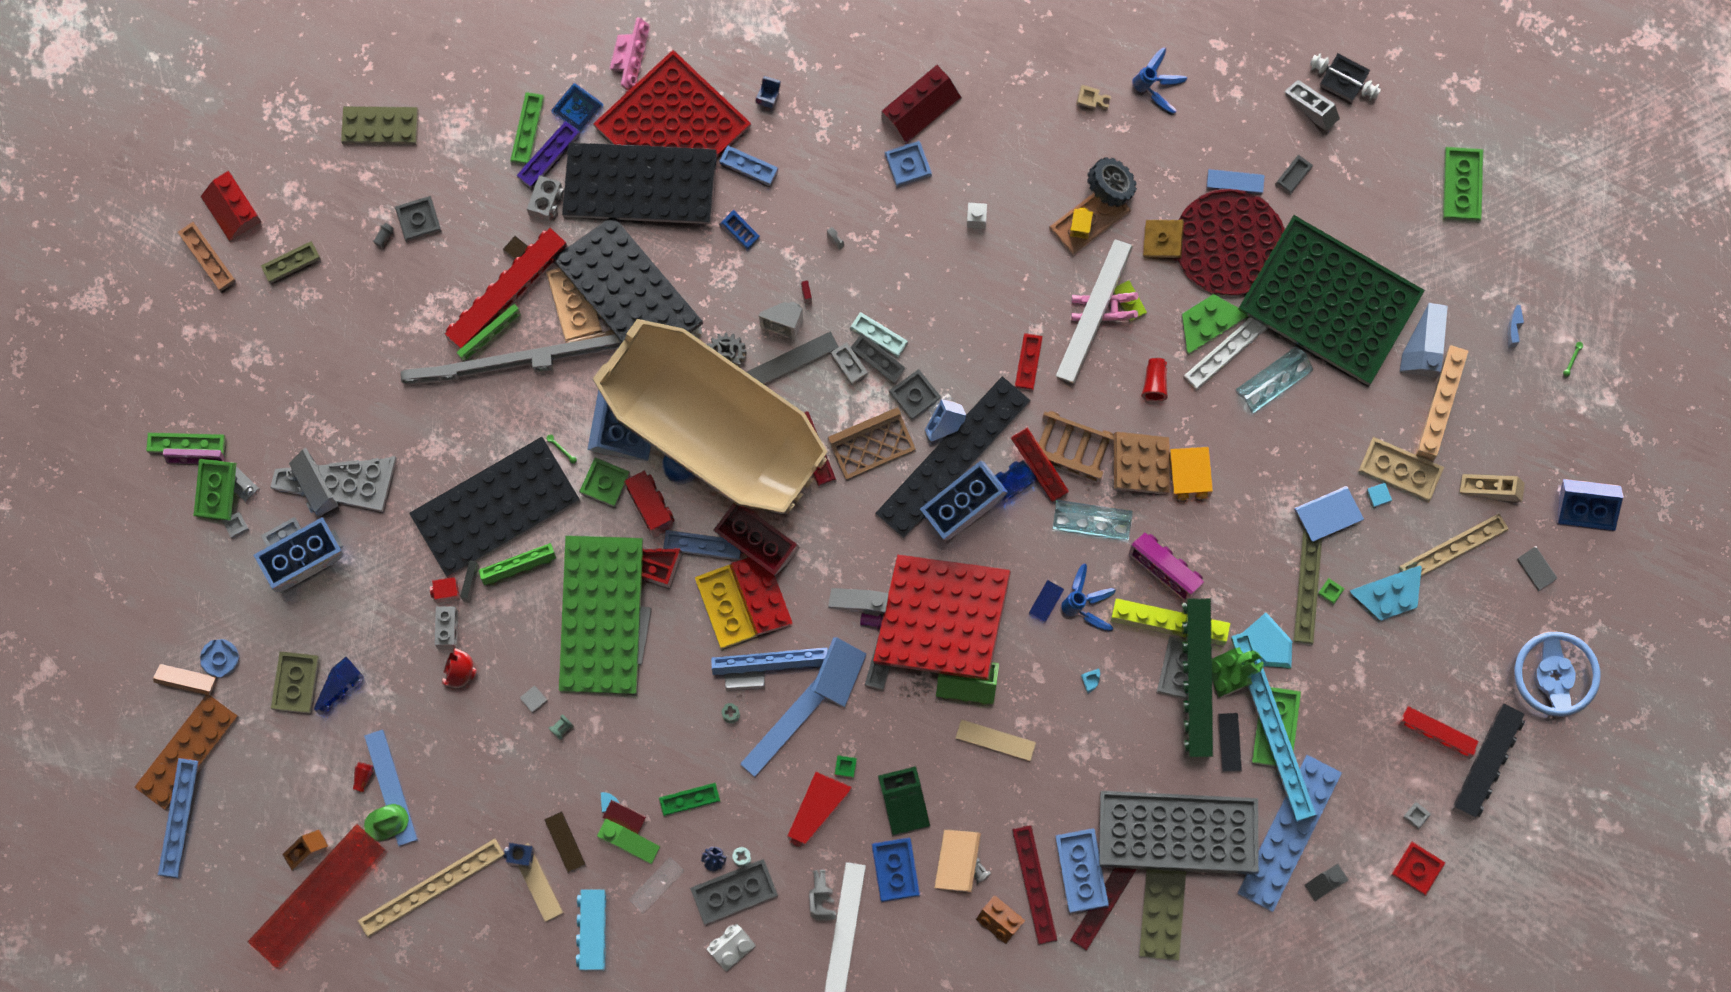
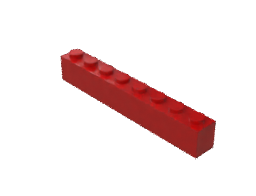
M551 228L547 231L544 230L539 235L538 240L534 244H530L526 248L525 253L521 257H517L512 262V266L508 270H504L499 275V279L494 284H490L481 297L479 296L473 301V306L469 310H464L459 316L460 319L455 324L452 323L447 327L445 333L447 340L458 350L465 346L503 314L554 263L553 258L568 247L567 242Z

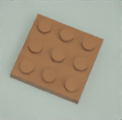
M1115 432L1114 489L1169 494V437Z

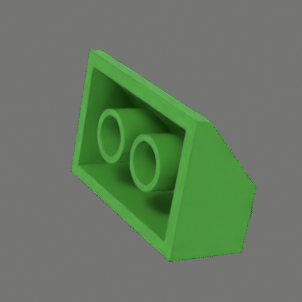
M992 662L988 680L939 673L936 696L946 699L953 698L962 701L980 702L982 704H994L999 663Z

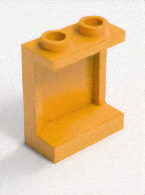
M1209 447L1170 449L1169 461H1171L1173 498L1183 501L1188 500L1189 497L1207 499L1208 496H1211L1213 489Z

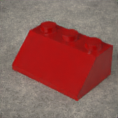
M229 170L212 180L200 196L229 242L261 223L259 216Z

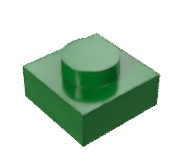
M837 755L834 776L854 779L857 758Z

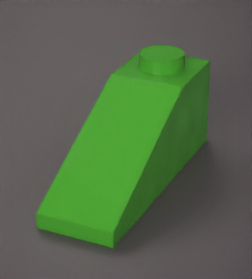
M605 819L597 835L599 840L650 864L653 863L660 849L659 845L608 819Z

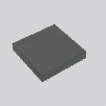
M431 196L395 206L406 242L442 232Z
M919 369L889 390V394L911 421H914L942 399Z

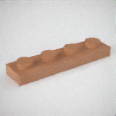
M194 222L178 231L180 237L220 292L236 282Z

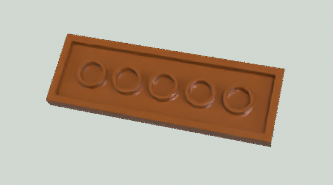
M206 695L134 788L167 811L171 804L178 759L199 761L198 771L239 716L212 696Z

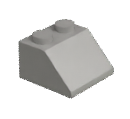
M795 302L780 303L760 312V327L796 339L803 322V309Z

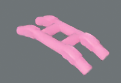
M1138 293L1112 295L1109 302L1111 303L1110 313H1104L1101 321H1125L1137 318L1138 312L1136 310L1118 312V302L1125 303L1137 300ZM1072 295L1071 302L1087 304L1090 295ZM1071 313V321H1080L1083 313Z

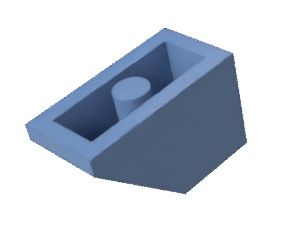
M941 399L925 428L930 441L958 431L966 419L962 405Z

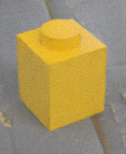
M1086 208L1074 209L1070 236L1084 239L1089 238L1093 212Z

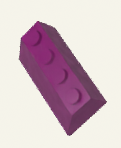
M1144 532L1132 543L1129 554L1182 599L1193 598L1204 584L1203 577L1198 572H1192L1187 568L1188 565L1180 558L1176 559L1168 547H1162L1158 544L1156 537Z

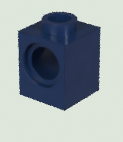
M509 843V847H505L504 859H506L508 865L531 868L535 848L528 845ZM516 851H523V857L520 860L513 858Z

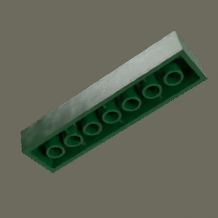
M1185 598V602H1182V614H1186V622H1182V634H1186V642H1182V653L1186 654V661H1183V673L1186 674L1187 680L1183 681V693H1187V700H1183V712L1187 713V720H1183V729L1187 733V740H1184V751L1188 752L1189 757H1213L1211 598Z

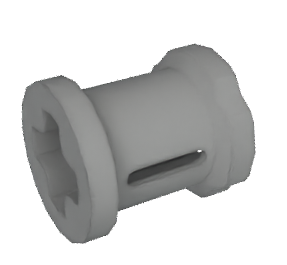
M979 858L976 860L974 878L977 880L976 883L978 885L991 874L990 871H987L982 866Z

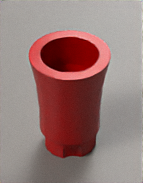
M1150 358L1148 360L1145 383L1141 394L1142 398L1149 401H1164L1168 398L1167 362L1165 359Z

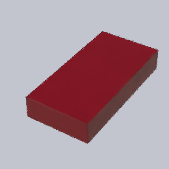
M611 799L602 818L608 819L638 834L646 816Z

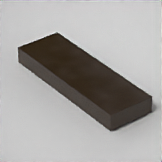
M561 811L544 819L568 874L586 866L563 812Z

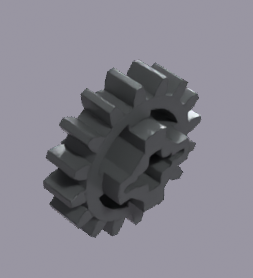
M725 332L724 337L717 334L718 339L711 338L712 344L707 343V345L714 350L716 349L719 354L741 368L740 362L745 363L744 356H747L745 343H741V338L735 339V334L728 337L727 332Z

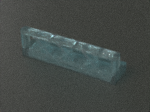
M1294 347L1235 390L1240 397L1245 399L1250 411L1254 413L1314 369L1306 353ZM1304 362L1306 368L1298 372V365ZM1291 373L1289 380L1282 382L1283 375ZM1276 384L1274 391L1266 393L1269 385ZM1257 394L1260 395L1259 401L1253 405L1251 398Z
M1056 500L1052 529L1129 540L1133 511ZM1058 516L1067 517L1069 522L1066 524L1057 523ZM1084 519L1089 524L1085 527H1079L1076 522ZM1099 522H1105L1108 527L1100 530L1095 525ZM1125 525L1127 526L1126 533L1117 532L1114 527Z

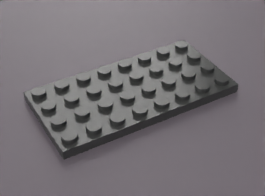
M1101 791L1099 867L1258 875V798Z

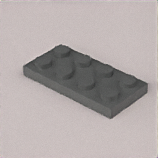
M764 859L690 888L704 925L778 897Z

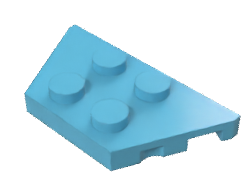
M1419 565L1350 590V593L1380 621L1408 612L1418 607L1422 567Z

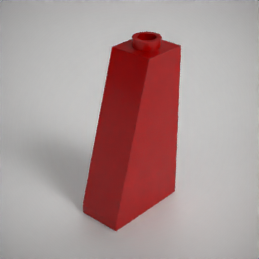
M815 772L787 835L790 843L797 847H801V845L807 846L850 795L852 787Z

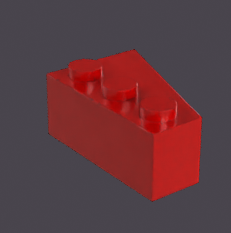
M643 548L642 580L670 588L682 554L681 549Z

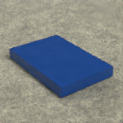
M911 838L873 843L872 850L881 903L920 897Z

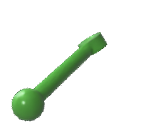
M1577 342L1575 345L1576 350L1567 369L1563 371L1565 377L1571 374L1570 370L1577 354L1583 348L1582 342Z
M553 435L547 436V441L553 443L567 456L570 463H576V457L571 456L554 440Z

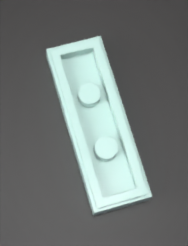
M861 312L850 327L852 331L859 335L861 333L865 334L883 350L896 358H899L908 344L907 340Z

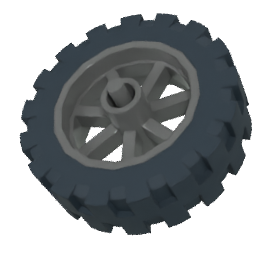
M1104 157L1099 159L1087 174V177H1089L1087 179L1088 184H1090L1089 188L1095 193V197L1097 199L1100 198L1102 203H1108V206L1112 207L1114 205L1116 207L1125 205L1135 195L1137 183L1134 180L1133 173H1130V169L1127 166L1125 167L1121 161H1116L1115 158L1109 159Z

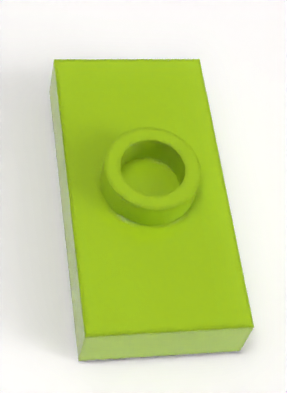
M1130 280L1116 286L1114 290L1115 295L1136 292ZM1139 297L1137 300L1120 303L1123 311L1136 310L1138 312L1137 318L1147 314Z

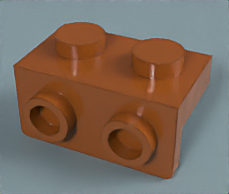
M995 895L976 918L983 927L1005 944L1009 942L1011 937L1025 922L1020 915Z

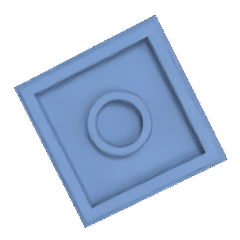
M920 141L884 152L896 187L932 176Z

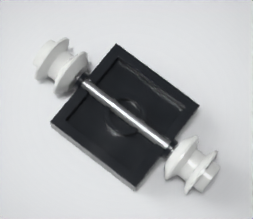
M1321 53L1318 56L1314 55L1310 63L1312 66L1311 70L1317 68L1319 69V74L1324 71L1326 72L1319 86L1351 103L1354 101L1359 90H1362V97L1365 95L1370 96V101L1372 98H1377L1381 91L1378 88L1379 84L1373 86L1372 80L1366 82V84L1364 83L1370 73V69L1337 53L1331 65H1328V57L1322 59Z

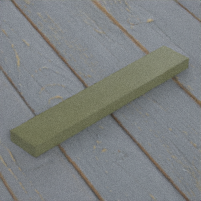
M1303 529L1293 643L1313 645L1322 538L1312 542L1305 529Z

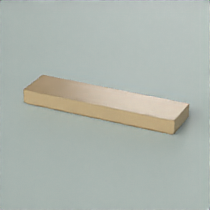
M961 720L955 738L1029 762L1031 761L1036 742L965 720Z
M516 851L513 858L520 860L523 857V851ZM535 855L533 856L531 868L518 866L545 922L563 914Z

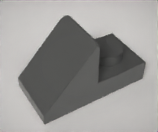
M1336 864L1310 880L1304 886L1316 902L1346 883L1348 878L1339 864Z

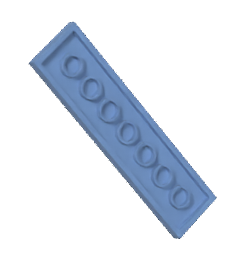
M1306 755L1300 767V772L1316 815L1296 822L1286 795L1258 851V875L1247 874L1237 895L1270 912L1274 911L1342 772L1309 755Z

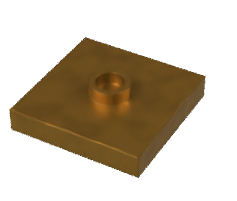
M1146 220L1143 256L1148 258H1181L1184 221Z

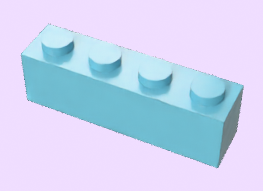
M581 890V895H577V907H581L580 915H577V927H580V935L576 936V946L580 947V955H576V967H579L581 972L605 971L606 891Z

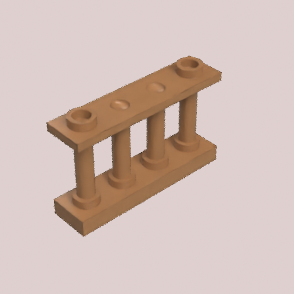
M1044 411L1042 420L1047 421L1039 445L1053 467L1100 483L1103 471H1100L1099 467L1108 444L1114 445V434L1105 430L1101 432L1059 417L1060 415L1053 411ZM1056 424L1064 427L1065 430L1057 451L1050 453L1046 451L1045 447L1053 426ZM1072 431L1083 434L1074 459L1070 460L1064 458L1063 454ZM1092 437L1101 442L1093 464L1086 466L1082 464L1081 460L1089 439Z

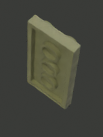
M343 106L342 144L416 145L418 108Z

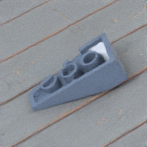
M1428 303L1402 353L1400 372L1438 378L1442 368L1448 306Z

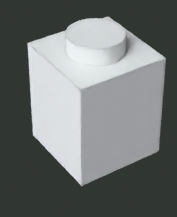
M968 203L967 228H986L987 204Z

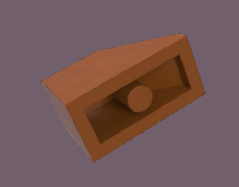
M316 830L302 835L282 855L291 871L319 856L328 847V844L320 830Z

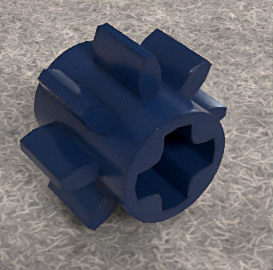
M710 847L705 849V853H702L701 862H705L704 867L707 870L717 871L725 865L727 857L722 856L723 851L720 848Z

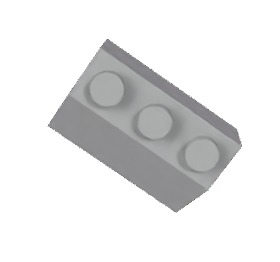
M307 448L302 449L289 463L291 467L289 473L294 481L298 480L300 486L297 488L302 497H307L309 502L306 505L311 513L315 512L319 517L338 507V504Z

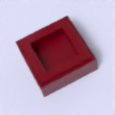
M808 280L802 281L801 288L804 303L806 305L812 304Z

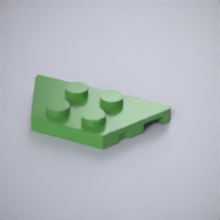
M1214 294L1182 313L1187 354L1193 353L1249 318V316Z

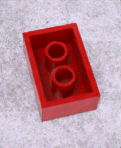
M644 470L624 480L627 491L653 539L665 534L666 530L674 529V516L669 507H664L666 505L664 497L660 490L656 492V483L651 474L647 475Z

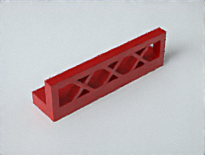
M1407 706L1399 722V725L1465 758L1471 759L1476 752L1478 740Z

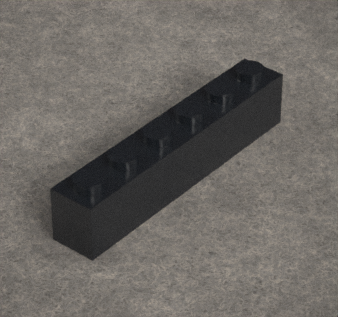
M1504 703L1500 706L1453 804L1452 811L1470 820H1474L1476 816H1481L1484 810V806H1482L1484 799L1488 800L1493 791L1490 788L1492 782L1496 783L1501 774L1498 770L1501 764L1505 765L1509 757L1506 753L1509 747L1513 748L1517 740L1515 734L1517 730L1521 731L1525 720H1523L1525 713Z

